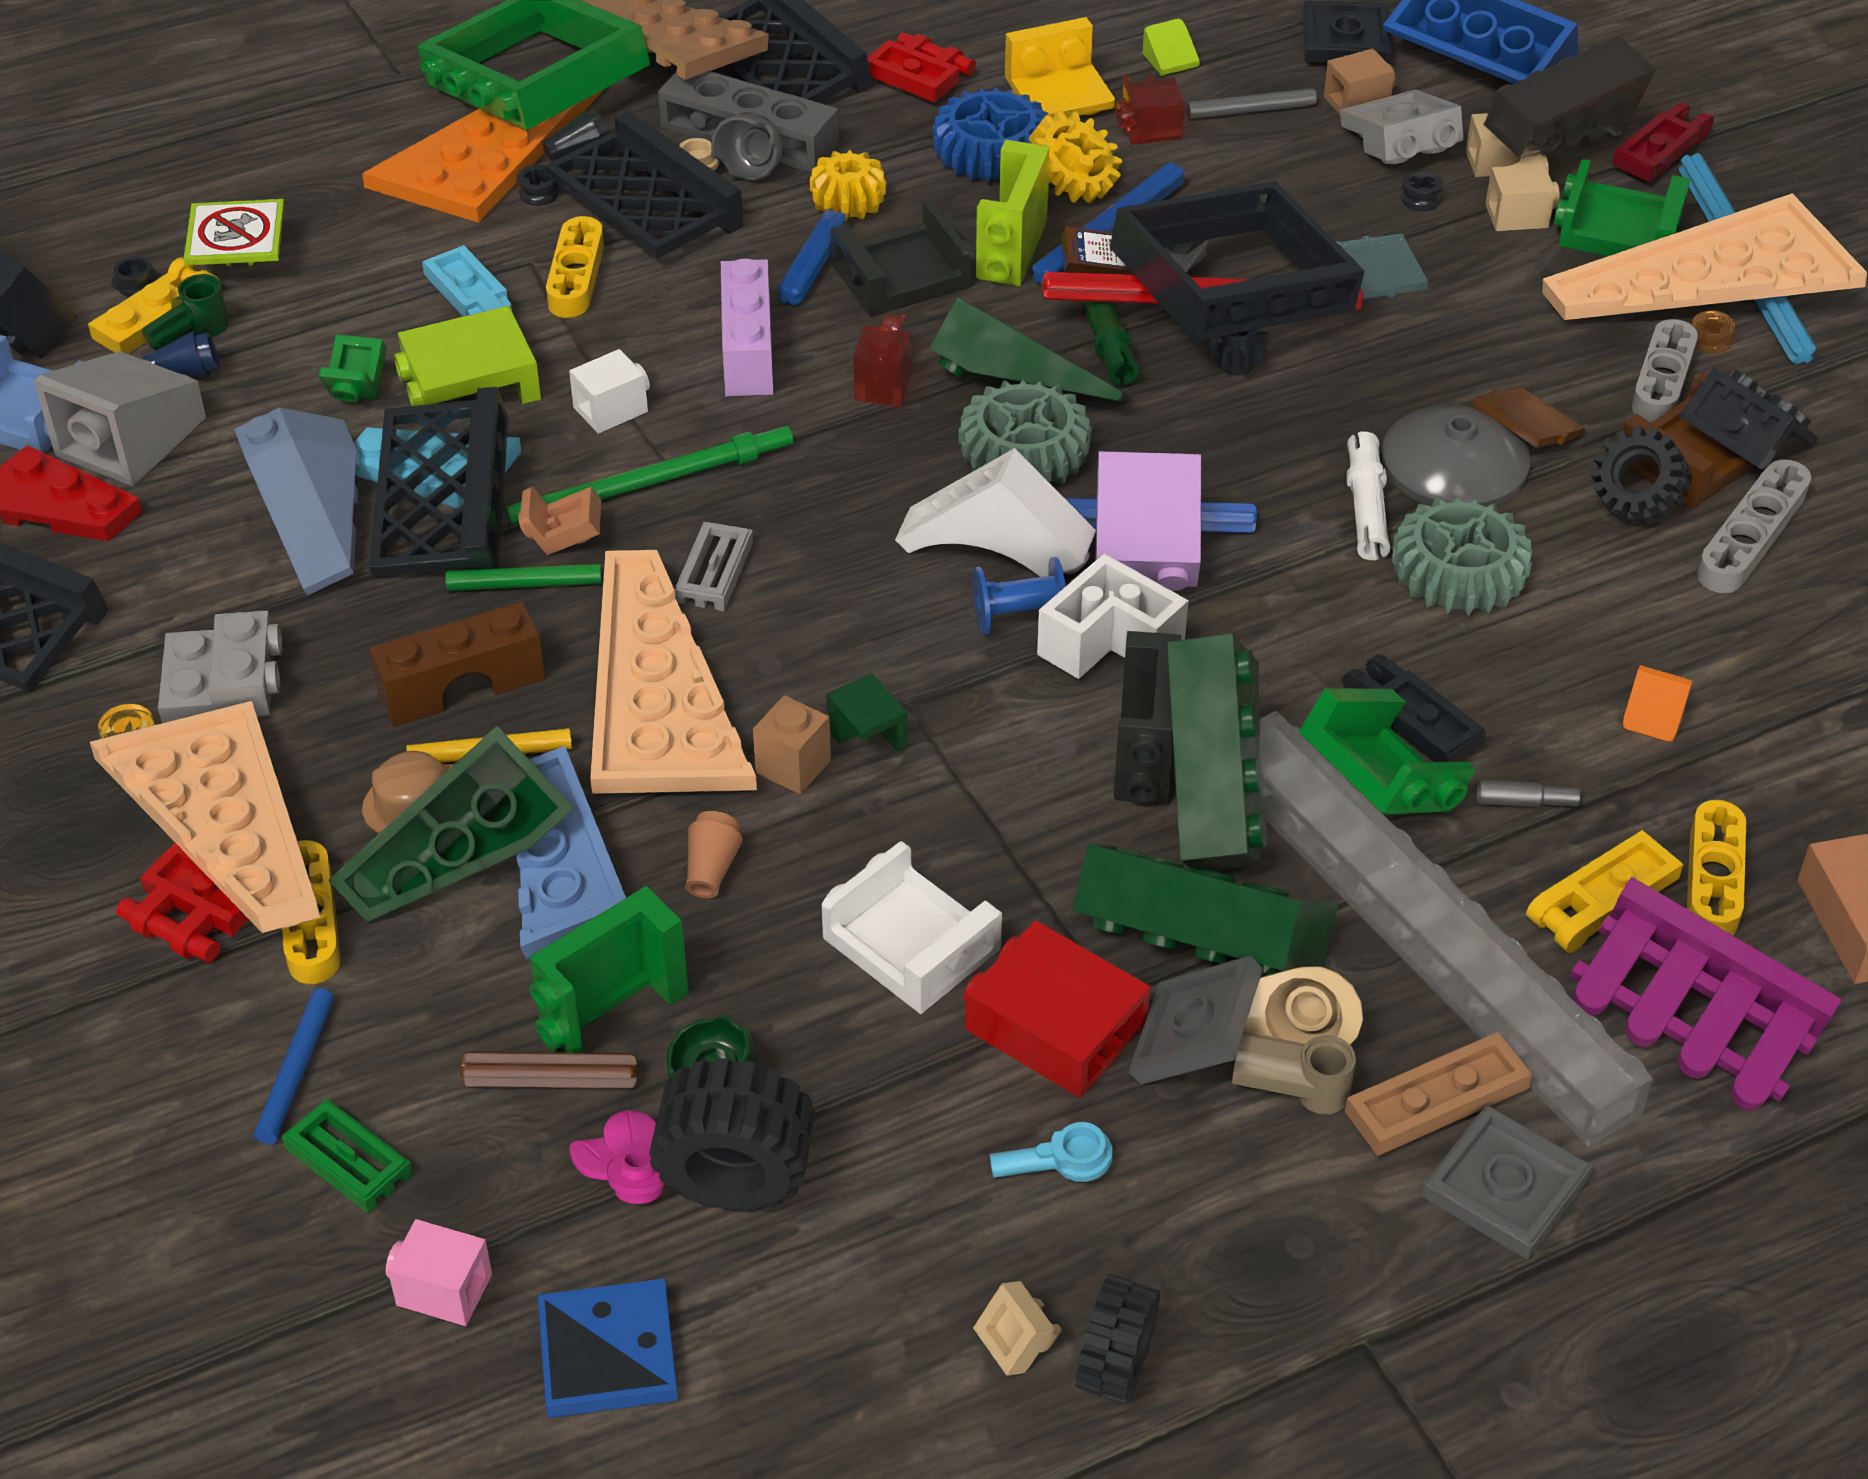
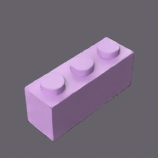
M768 259L721 261L722 349L725 397L773 395Z

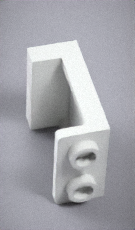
M902 841L886 853H879L874 856L866 868L847 883L835 886L822 903L823 939L920 1014L925 1012L1001 950L1002 912L987 901L982 902L971 912L912 868L911 848Z

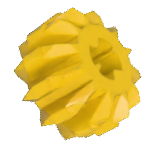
M851 149L844 154L832 151L831 158H818L817 167L812 169V176L810 177V191H812L816 210L826 211L832 209L836 213L841 211L846 216L845 222L849 217H857L864 220L866 213L878 212L879 204L884 202L886 179H884L881 162L876 159H870L868 152L857 155L853 154Z

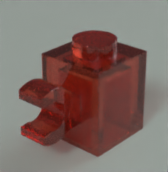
M1151 73L1145 74V81L1131 82L1129 76H1123L1122 102L1116 103V119L1118 127L1120 129L1125 128L1131 145L1181 140L1183 136L1185 102L1175 78L1155 80Z
M885 313L881 327L864 325L853 355L854 400L902 406L912 376L911 332L902 330L904 323L903 315Z

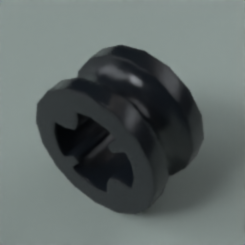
M545 165L528 166L518 173L519 196L524 203L532 206H542L552 203L558 198V185L556 180L545 172Z
M1413 172L1406 175L1402 183L1404 190L1401 195L1402 203L1414 211L1425 212L1436 209L1441 203L1440 192L1442 191L1443 181L1437 175L1429 172Z

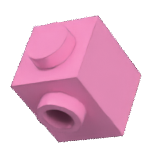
M415 1219L404 1241L398 1240L393 1245L386 1263V1276L390 1278L396 1306L467 1326L492 1276L486 1239Z

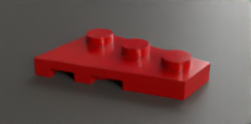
M28 445L0 466V516L3 524L21 527L26 520L49 524L51 531L55 533L109 541L142 513L138 497Z

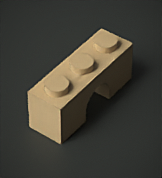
M1524 111L1471 114L1466 153L1475 177L1490 176L1485 204L1495 231L1549 228L1552 209H1557L1559 203V187L1557 182L1551 181L1548 173L1546 155H1541L1538 148L1537 132L1535 129L1530 128Z

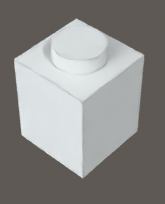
M620 349L569 370L573 408L597 433H601L648 412L646 391L649 390L650 384L647 374L640 364H634Z

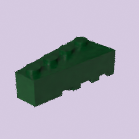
M1233 633L1167 642L1180 860L1189 868L1194 867L1205 870L1260 865L1261 847L1267 846V826L1264 815L1260 813V792L1263 791L1264 778L1260 762L1259 662L1255 659L1252 650H1247Z
M1088 844L1072 911L1092 916L1090 926L1123 934L1125 926L1142 930V941L1166 948H1175L1176 941L1195 946L1194 956L1218 963L1228 962L1229 956L1236 958L1252 956L1263 968L1261 976H1268L1299 967L1324 966L1339 905L1338 902L1323 898L1292 899L1289 898L1291 890L1251 882H1243V885L1235 883L1236 878L1234 876L1194 867H1191V870L1183 869L1184 864L1112 845Z

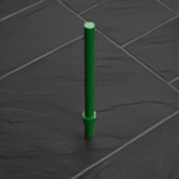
M783 426L755 435L748 431L731 436L728 443L541 497L547 504L592 487L602 500L736 461L737 465L757 460L758 454L792 445L793 437L789 426ZM522 502L505 506L506 515L511 526L519 524L518 514L521 511Z

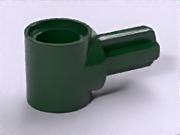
M197 274L187 277L179 284V296L171 301L172 310L151 322L142 330L144 339L152 349L158 350L186 332L190 333L194 330L197 334L209 332L211 337L227 329L229 319L221 283L218 278L209 274Z

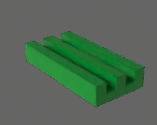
M325 1099L281 1136L284 1148L368 1214L377 1207L376 1198L382 1194L387 1198L395 1191L394 1182L398 1179L405 1182L413 1175L410 1161L328 1099ZM323 1121L328 1123L384 1166L385 1169L381 1172L377 1171L355 1154L353 1149L341 1140L334 1138L321 1128L319 1124ZM307 1136L318 1146L324 1149L327 1153H329L340 1163L346 1166L349 1170L355 1173L358 1177L364 1180L367 1184L364 1185L357 1178H355L344 1168L338 1165L335 1161L329 1158L326 1154L320 1151L317 1147H315L313 1144L307 1141L304 1137Z

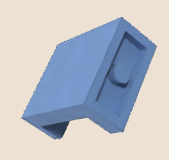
M0 335V444L19 450L28 445L47 454L52 448V444L33 380L39 375L51 372L52 370L13 359L8 339L3 335ZM78 360L75 364H78V363H81V362H84V361Z

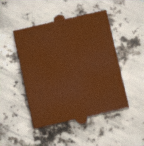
M1522 387L1504 391L1494 389L1493 393L1475 396L1472 403L1474 407L1492 417L1536 448L1555 443L1564 445L1565 441L1580 438L1585 432L1584 427Z

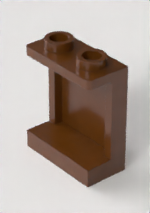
M1703 373L1693 378L1689 396L1686 400L1652 423L1642 416L1635 414L1626 420L1623 425V429L1628 436L1633 435V427L1642 426L1646 433L1652 427L1658 429L1662 436L1667 434L1685 457V461L1690 469L1691 475L1686 476L1690 482L1689 492L1681 490L1680 493L1685 499L1683 503L1692 509L1754 467L1753 464L1679 417L1707 376ZM1639 460L1628 467L1653 484L1659 475L1658 464L1651 460Z

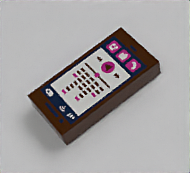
M1065 227L1061 236L1065 273L1134 275L1110 249L1113 232Z

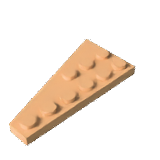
M1792 193L1543 279L1542 293L1564 320L1862 288L1866 285L1867 272Z

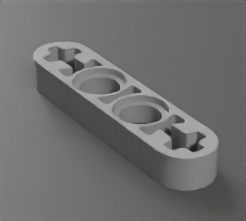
M1777 460L1766 467L1704 549L1697 572L1698 580L1704 587L1718 593H1730L1738 590L1744 584L1805 501L1811 481V474L1804 465L1792 460ZM1785 483L1787 485L1784 488L1783 493L1777 490V486L1781 487ZM1753 508H1768L1775 511L1777 515H1764L1758 513ZM1744 535L1754 539L1757 543L1745 544L1736 541L1732 536ZM1726 558L1732 561V565H1728L1724 569L1721 568Z

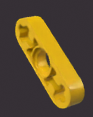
M575 217L562 225L546 284L548 308L552 314L558 317H577L585 313L590 306L604 250L602 225L592 217ZM581 239H584L583 245H578L581 242ZM574 264L586 265L582 268L577 269L565 268L569 265ZM567 288H572V289H574V290H571V292H570L569 295H567V292H568V291H567Z
M1710 800L1702 803L1697 808L1690 831L1687 909L1727 933L1734 935L1738 929L1744 909L1746 817L1737 806L1730 802ZM1715 825L1721 826L1722 833H1724L1722 842L1713 841ZM1707 862L1721 863L1730 870L1731 874L1723 877L1714 876L1708 873L1702 867V864ZM1711 897L1720 898L1719 915L1712 914L1711 907L1709 906Z
M303 840L297 841L304 864L309 865L310 883L316 902L324 908L319 913L320 918L282 928L283 947L291 976L301 983L317 984L335 975L340 967L341 959L333 885L328 881L332 877L328 854L321 844ZM316 939L318 946L317 957L307 959L306 940Z

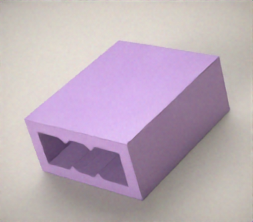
M1099 451L1095 561L1103 554H1106L1169 590L1197 587L1201 563V454Z

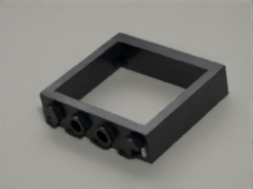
M1276 181L1117 208L1110 249L1193 341L1354 311L1365 270ZM1267 194L1266 202L1259 198L1260 195ZM1263 230L1301 270L1201 289L1163 247Z

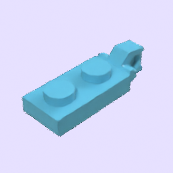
M464 245L422 262L424 275L462 316L508 305L512 311L511 303L507 297V290Z

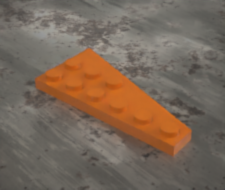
M604 90L529 130H525L479 108L363 172L364 188L479 223L517 183L518 173L528 166H533L545 153L542 141L554 135L581 112L585 111Z

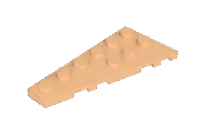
M605 551L590 777L592 794L757 790L756 774L751 763L747 762L741 749L739 735L735 727L732 728L724 710V701L699 646H696L691 635V626L686 615L682 614L675 598V590L658 551Z
M252 701L90 742L94 759L262 933L320 918L316 898Z

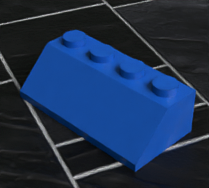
M1402 0L1383 24L1384 31L1531 91L1556 88L1579 57L1577 23L1520 0Z

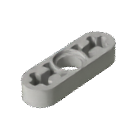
M1669 319L1658 323L1655 327L1632 402L1633 413L1642 416L1651 423L1679 403L1698 338V332L1691 324L1682 320ZM1670 342L1678 344L1676 350L1667 348ZM1654 368H1667L1673 370L1676 373H1661L1656 371ZM1653 392L1662 394L1660 400L1652 399Z

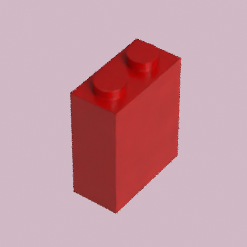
M1035 920L1020 937L1012 936L1005 943L998 960L985 973L978 972L968 983L963 995V1001L966 1003L965 1030L1076 1097L1081 1098L1144 1027L1149 1012L1151 986Z

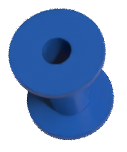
M1051 557L1049 559L1048 576L1000 583L986 582L982 568L974 567L972 573L973 598L981 633L983 635L990 633L991 615L1041 609L1066 587L1065 578L1058 557Z

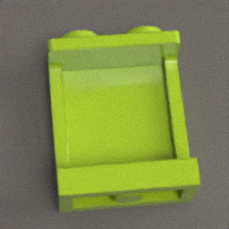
M1005 139L1000 156V202L981 199L977 206L976 277L978 279L1021 286L1047 223L1049 146Z
M509 305L398 332L401 352L394 354V362L400 381L409 380L406 383V388L411 406L437 404L477 393V388H498L510 384L514 385L522 404L541 400L537 362Z

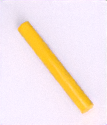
M570 728L506 735L524 755L550 752L563 746L566 747V750H572ZM484 737L407 745V751L428 753L440 763L458 762Z

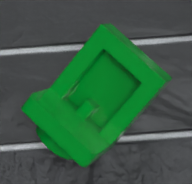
M336 334L329 368L320 367L318 378L328 393L337 400L350 403L358 402L360 398L376 400L387 346L383 339Z

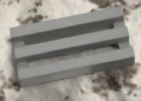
M703 522L674 589L677 603L685 604L688 598H692L697 607L705 608L707 602L710 601L714 602L715 610L725 611L753 544L752 529ZM714 536L720 537L701 584H694ZM734 539H736V543L728 559L723 574L720 578L717 588H714V585L724 564L729 549L732 545V542Z

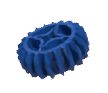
M997 87L993 91H984L978 88L977 93L973 94L963 91L961 98H949L947 105L939 107V114L935 117V125H933L936 157L942 159L944 168L953 169L955 176L967 174L970 181L980 178L986 179L987 183L991 180L1000 179V156L1005 139L1031 143L1028 140L1029 136L1043 118L1048 115V112L1042 110L1040 102H1031L1029 95H1015L1014 89L1008 92L998 91Z

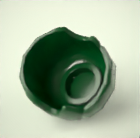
M722 1014L715 1019L697 1020L680 1029L667 1049V1071L670 1079H673L674 1072L680 1068H691L692 1063L702 1060L710 1063L715 1062V1059H730L734 1062H742L744 1060L757 1063V1052L748 1027H742L729 1015Z

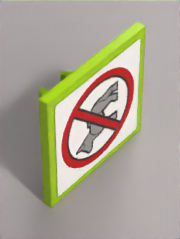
M284 199L192 203L184 253L185 266L226 264L228 267H231L232 263L246 262L251 266L254 262L279 261L285 207Z

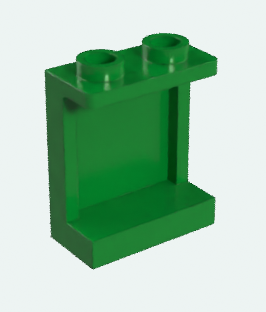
M1582 159L1577 175L1568 174L1563 198L1559 200L1554 220V226L1561 227L1558 246L1611 256L1677 233L1684 210L1690 178L1672 175L1665 197L1590 182L1588 174L1591 160Z
M1325 688L1299 733L1382 814L1450 812L1451 809L1464 799L1468 790L1467 784L1476 769L1469 762H1426L1390 727L1406 701L1393 689Z
M647 886L529 956L533 983L529 985V990L537 1005L539 1020L535 1021V1028L542 1042L553 1052L558 1049L561 1052H583L580 1028L649 985L669 1006L689 995L682 920Z

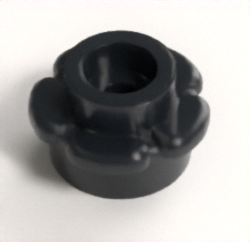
M138 256L127 257L120 260L114 266V276L111 282L114 289L119 290L122 295L131 297L148 284L156 281L158 273L152 268L148 259Z

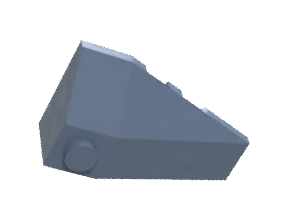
M279 407L235 428L234 430L247 464L307 596L354 574L356 527L353 524V506L355 503H358L355 470L360 469V455L343 419Z

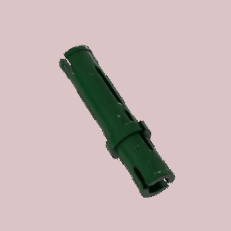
M1081 301L1095 336V352L1105 362L1111 381L1120 385V377L1118 375V372H1120L1124 385L1133 382L1139 374V366L1131 352L1130 345H1132V339L1128 331L1121 327L1112 302Z

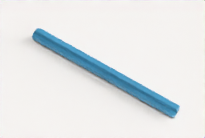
M1699 153L1693 156L1688 154L1683 156L1681 159L1683 164L1679 167V171L1683 177L1690 178L1689 188L1708 221L1710 222L1736 213L1703 156ZM1787 297L1754 299L1791 363L1797 365L1803 361L1806 363L1811 362L1814 359L1812 354L1815 352L1816 346Z

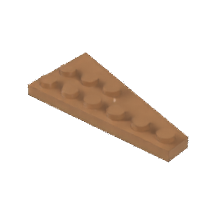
M581 0L641 25L647 52H655L656 62L664 67L671 66V63L676 65L677 75L684 80L768 50V33L753 29L751 23L746 21H729L718 17V12L714 10H697L688 7L683 0Z

